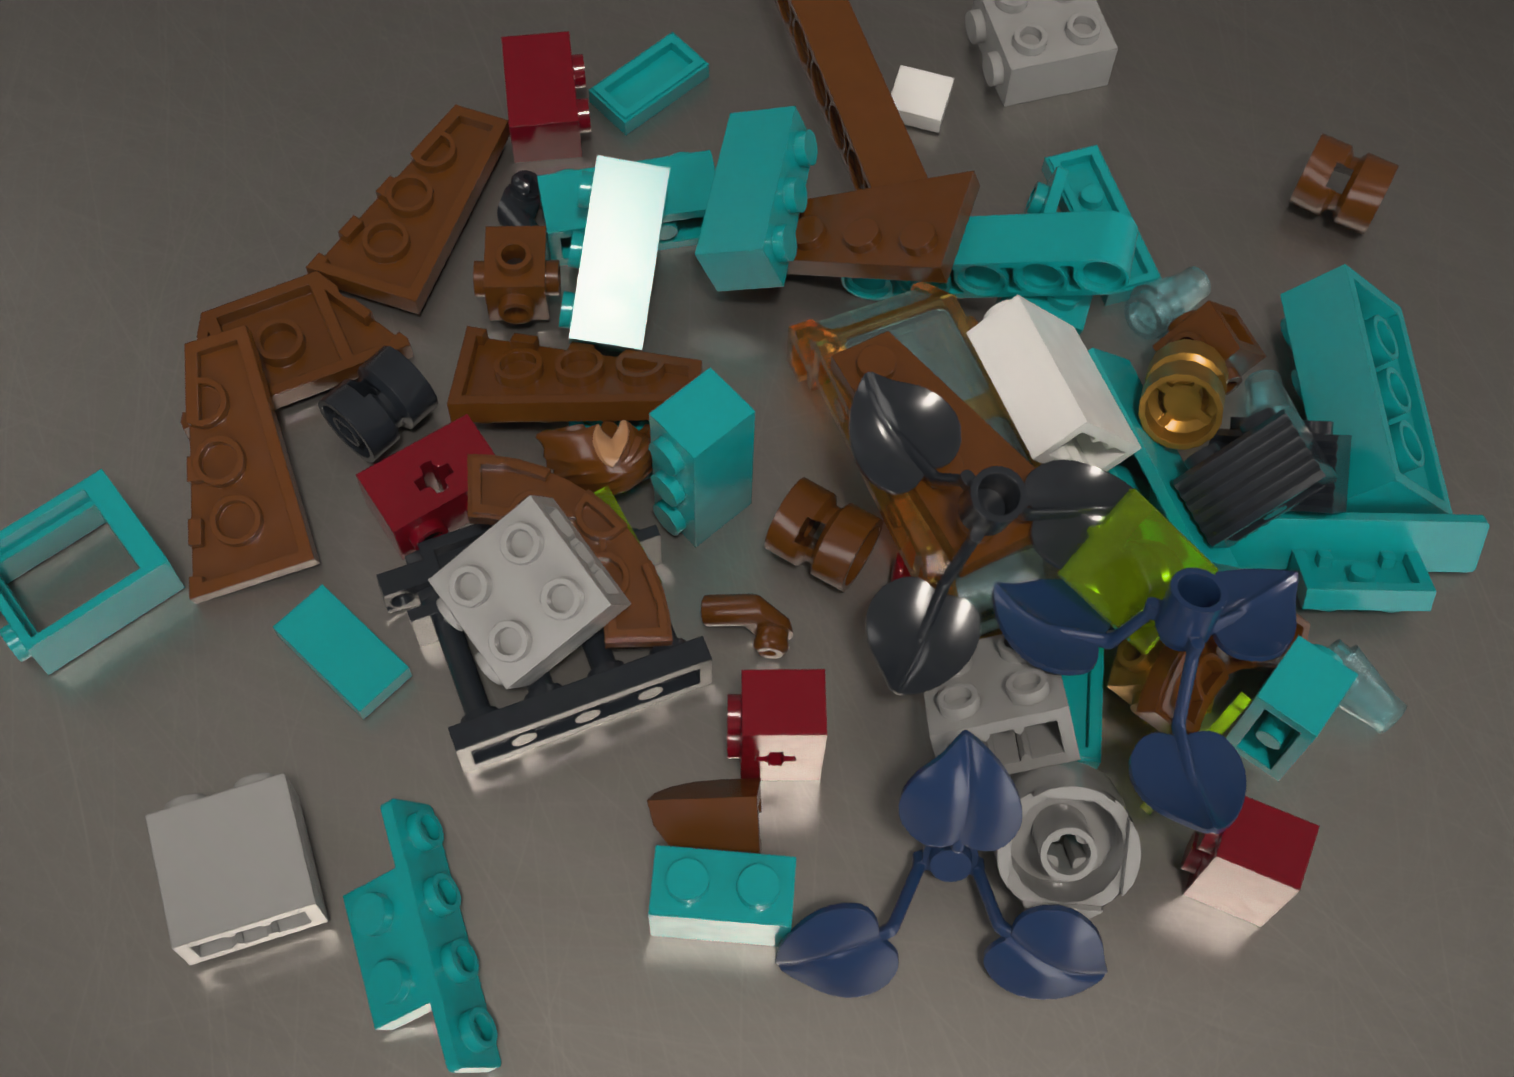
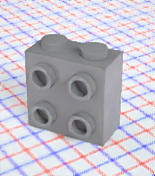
M973 0L972 10H968L965 16L968 38L972 44H978L983 56L982 65L986 82L989 86L996 87L1003 107L1108 85L1118 47L1097 0Z
M534 495L528 496L428 579L440 597L436 600V604L442 616L455 629L465 631L478 649L475 658L481 670L491 681L498 685L503 684L506 689L531 686L631 605V602L554 498Z
M1003 634L979 639L973 656L960 672L941 686L924 692L929 736L935 757L942 753L963 730H968L995 754L1009 775L1081 760L1062 676L1043 671L1031 665L1011 647Z
M272 773L252 774L238 780L232 789L209 796L198 793L179 796L166 803L165 809L145 815L171 946L189 965L329 922L299 795L285 773L279 775Z

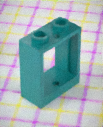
M103 469L98 470L0 531V611L9 623L0 629V635L21 663L33 657L48 675L185 588L169 560ZM107 523L139 569L47 628L39 631L8 586V583Z

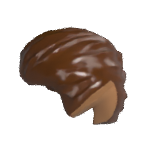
M626 420L620 421L619 426L612 421L603 422L601 427L599 424L586 428L583 424H576L555 430L546 429L538 432L535 436L544 448L543 457L546 460V468L552 469L553 474L571 481L586 491L589 489L598 497L614 496L628 491L640 483L652 471V455L649 451V444L651 443L650 425L645 424L640 430Z

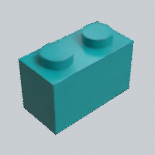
M1299 635L1261 686L1226 739L1235 747L1240 756L1279 782L1317 738L1359 674L1345 666L1342 659L1331 649L1320 644H1312Z
M656 845L648 912L651 936L778 947L781 940L787 933L791 932L797 857Z

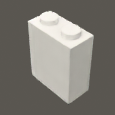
M1016 295L1012 299L999 302L991 307L984 315V320L966 332L1033 460L1043 464L1053 460H1074L1107 472L1142 448L1074 326L1020 295Z

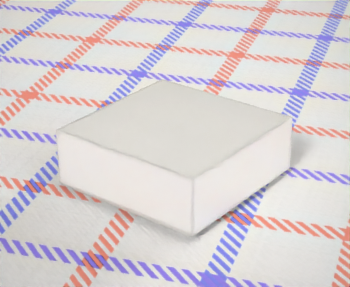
M900 65L891 96L904 125L939 133L952 93L954 78Z

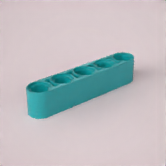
M1107 210L970 216L947 283L841 277V281L848 292L866 300L1115 294L1124 290L1129 284L1138 236V226L1127 215Z

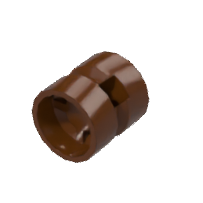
M1322 133L1289 203L1316 215L1330 210L1333 212L1335 223L1364 235L1399 165L1371 153H1367L1361 158L1355 157L1352 145ZM1333 171L1350 176L1342 194L1326 187Z
M803 477L791 488L778 508L768 529L764 548L796 566L806 561L810 562L812 575L845 592L855 581L871 555L881 533L883 520L853 503H849L842 508L837 506V495ZM822 522L826 526L819 539H816L813 536Z

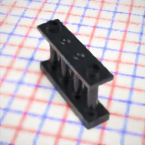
M656 524L641 530L638 528H628L642 546L653 565L662 563L661 535ZM434 594L425 599L419 607L407 610L420 647L439 641L465 715L460 720V723L447 728L464 774L712 683V657L703 636L689 641L677 638L671 623L672 646H653L649 655L624 664L623 661L615 659L611 648H605L604 631L601 628L581 644L591 668L586 678L562 686L559 683H553L548 671L531 686H526L528 693L524 700L499 709L496 706H490L464 634L465 631L455 629L440 613L436 604V600L440 598L439 595Z

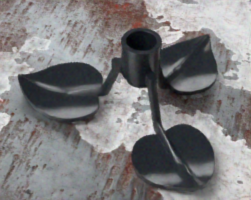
M870 371L862 377L856 389L849 414V440L855 463L860 472L874 486L893 495H902L910 492L919 484L924 476L931 484L936 486L961 487L963 492L958 500V515L961 522L969 530L966 539L939 579L935 589L923 579L902 577L883 586L873 597L865 617L867 643L888 688L897 695L921 694L941 686L960 672L973 656L981 631L979 612L970 601L958 596L947 595L953 581L984 536H992L1002 532L1017 517L1024 522L1032 521L1030 542L1036 553L1043 560L1058 569L1082 572L1103 564L1113 556L1132 530L1151 509L1149 501L1120 478L1100 468L1074 460H1053L1041 464L1027 475L1025 481L1016 472L1003 466L988 467L976 476L970 470H964L961 474L941 473L936 469L950 464L956 457L961 444V425L957 414L942 397L919 385L891 380Z

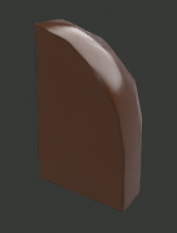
M761 778L691 782L671 786L656 792L647 800L653 825L669 846L761 854L762 852L759 813H762Z

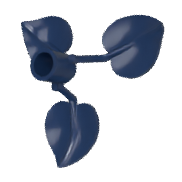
M1185 568L1174 574L1162 600L1149 597L1142 610L1111 633H1107L1111 625L1108 607L1097 593L1086 586L1060 579H1038L1022 583L996 581L992 591V601L1000 630L1011 647L1024 660L1043 671L1067 676L1086 674L1096 665L1099 647L1104 649L1115 648L1149 620H1154L1158 636L1167 647L1176 651L1186 652L1172 719L1173 735L1151 733L1137 742L1129 758L1128 770L1130 780L1140 798L1153 810L1193 830L1206 834H1219L1235 822L1242 809L1246 794L1247 780L1241 757L1235 747L1223 735L1217 732L1198 731L1187 735L1186 719L1199 657L1211 635L1217 646L1224 653L1237 659L1263 662L1281 656L1288 649L1296 631L1298 572L1271 569H1239L1211 573L1200 568Z
M963 730L942 753L916 771L901 791L899 798L901 822L912 837L923 843V849L912 854L911 870L888 921L879 926L874 912L860 903H838L820 908L798 922L791 929V932L784 936L777 948L775 962L790 977L828 995L856 998L879 991L889 984L899 967L898 951L888 939L898 933L924 871L929 870L936 878L945 882H957L963 880L969 874L973 876L991 925L995 932L1002 936L985 948L983 953L984 967L990 977L1008 992L1029 999L1049 1000L1065 998L1094 986L1108 973L1102 938L1095 925L1082 913L1062 905H1040L1024 910L1015 918L1012 926L1003 918L985 873L984 859L978 855V850H998L1006 846L1016 836L1022 823V803L1017 788L1001 761L980 739L968 730Z

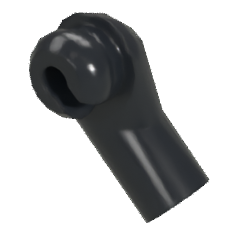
M521 170L512 176L511 184L506 186L497 208V219L501 226H539L535 221V217L541 202L537 181L538 175L534 172Z

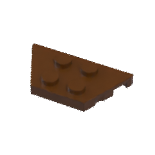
M318 271L201 312L196 337L201 339L246 325L253 334L274 409L334 388L344 379H358L357 370L359 366L383 346H391L402 353L407 359L414 358L411 344L405 335L401 332L395 335L374 320L371 310L356 299L343 296L339 292L337 285ZM182 412L181 425L190 441V425L186 423V412Z

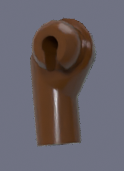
M753 593L704 595L702 599L701 617L706 627L744 626L756 635L753 646L758 651V654L765 658H780L789 650L788 640L794 636L789 618L760 595Z

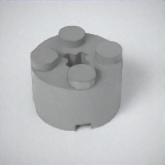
M1077 761L1010 774L1022 803V823L1016 836L1006 846L994 850L1001 878L1007 888L1022 902L1023 906L1029 909L1040 905H1062L1082 913L1088 919H1091L1104 912L1103 907L1113 901L1120 893L1123 897L1132 887L1137 877L1141 862V844L1133 820L1111 779L1093 767ZM1065 835L1063 844L1056 845L1052 843L1059 841L1061 836Z

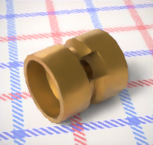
M1182 339L1166 344L1153 356L1147 368L1138 413L1143 430L1153 441L1167 448L1191 449L1199 447L1212 439L1222 425L1229 373L1224 358L1214 347L1202 341Z

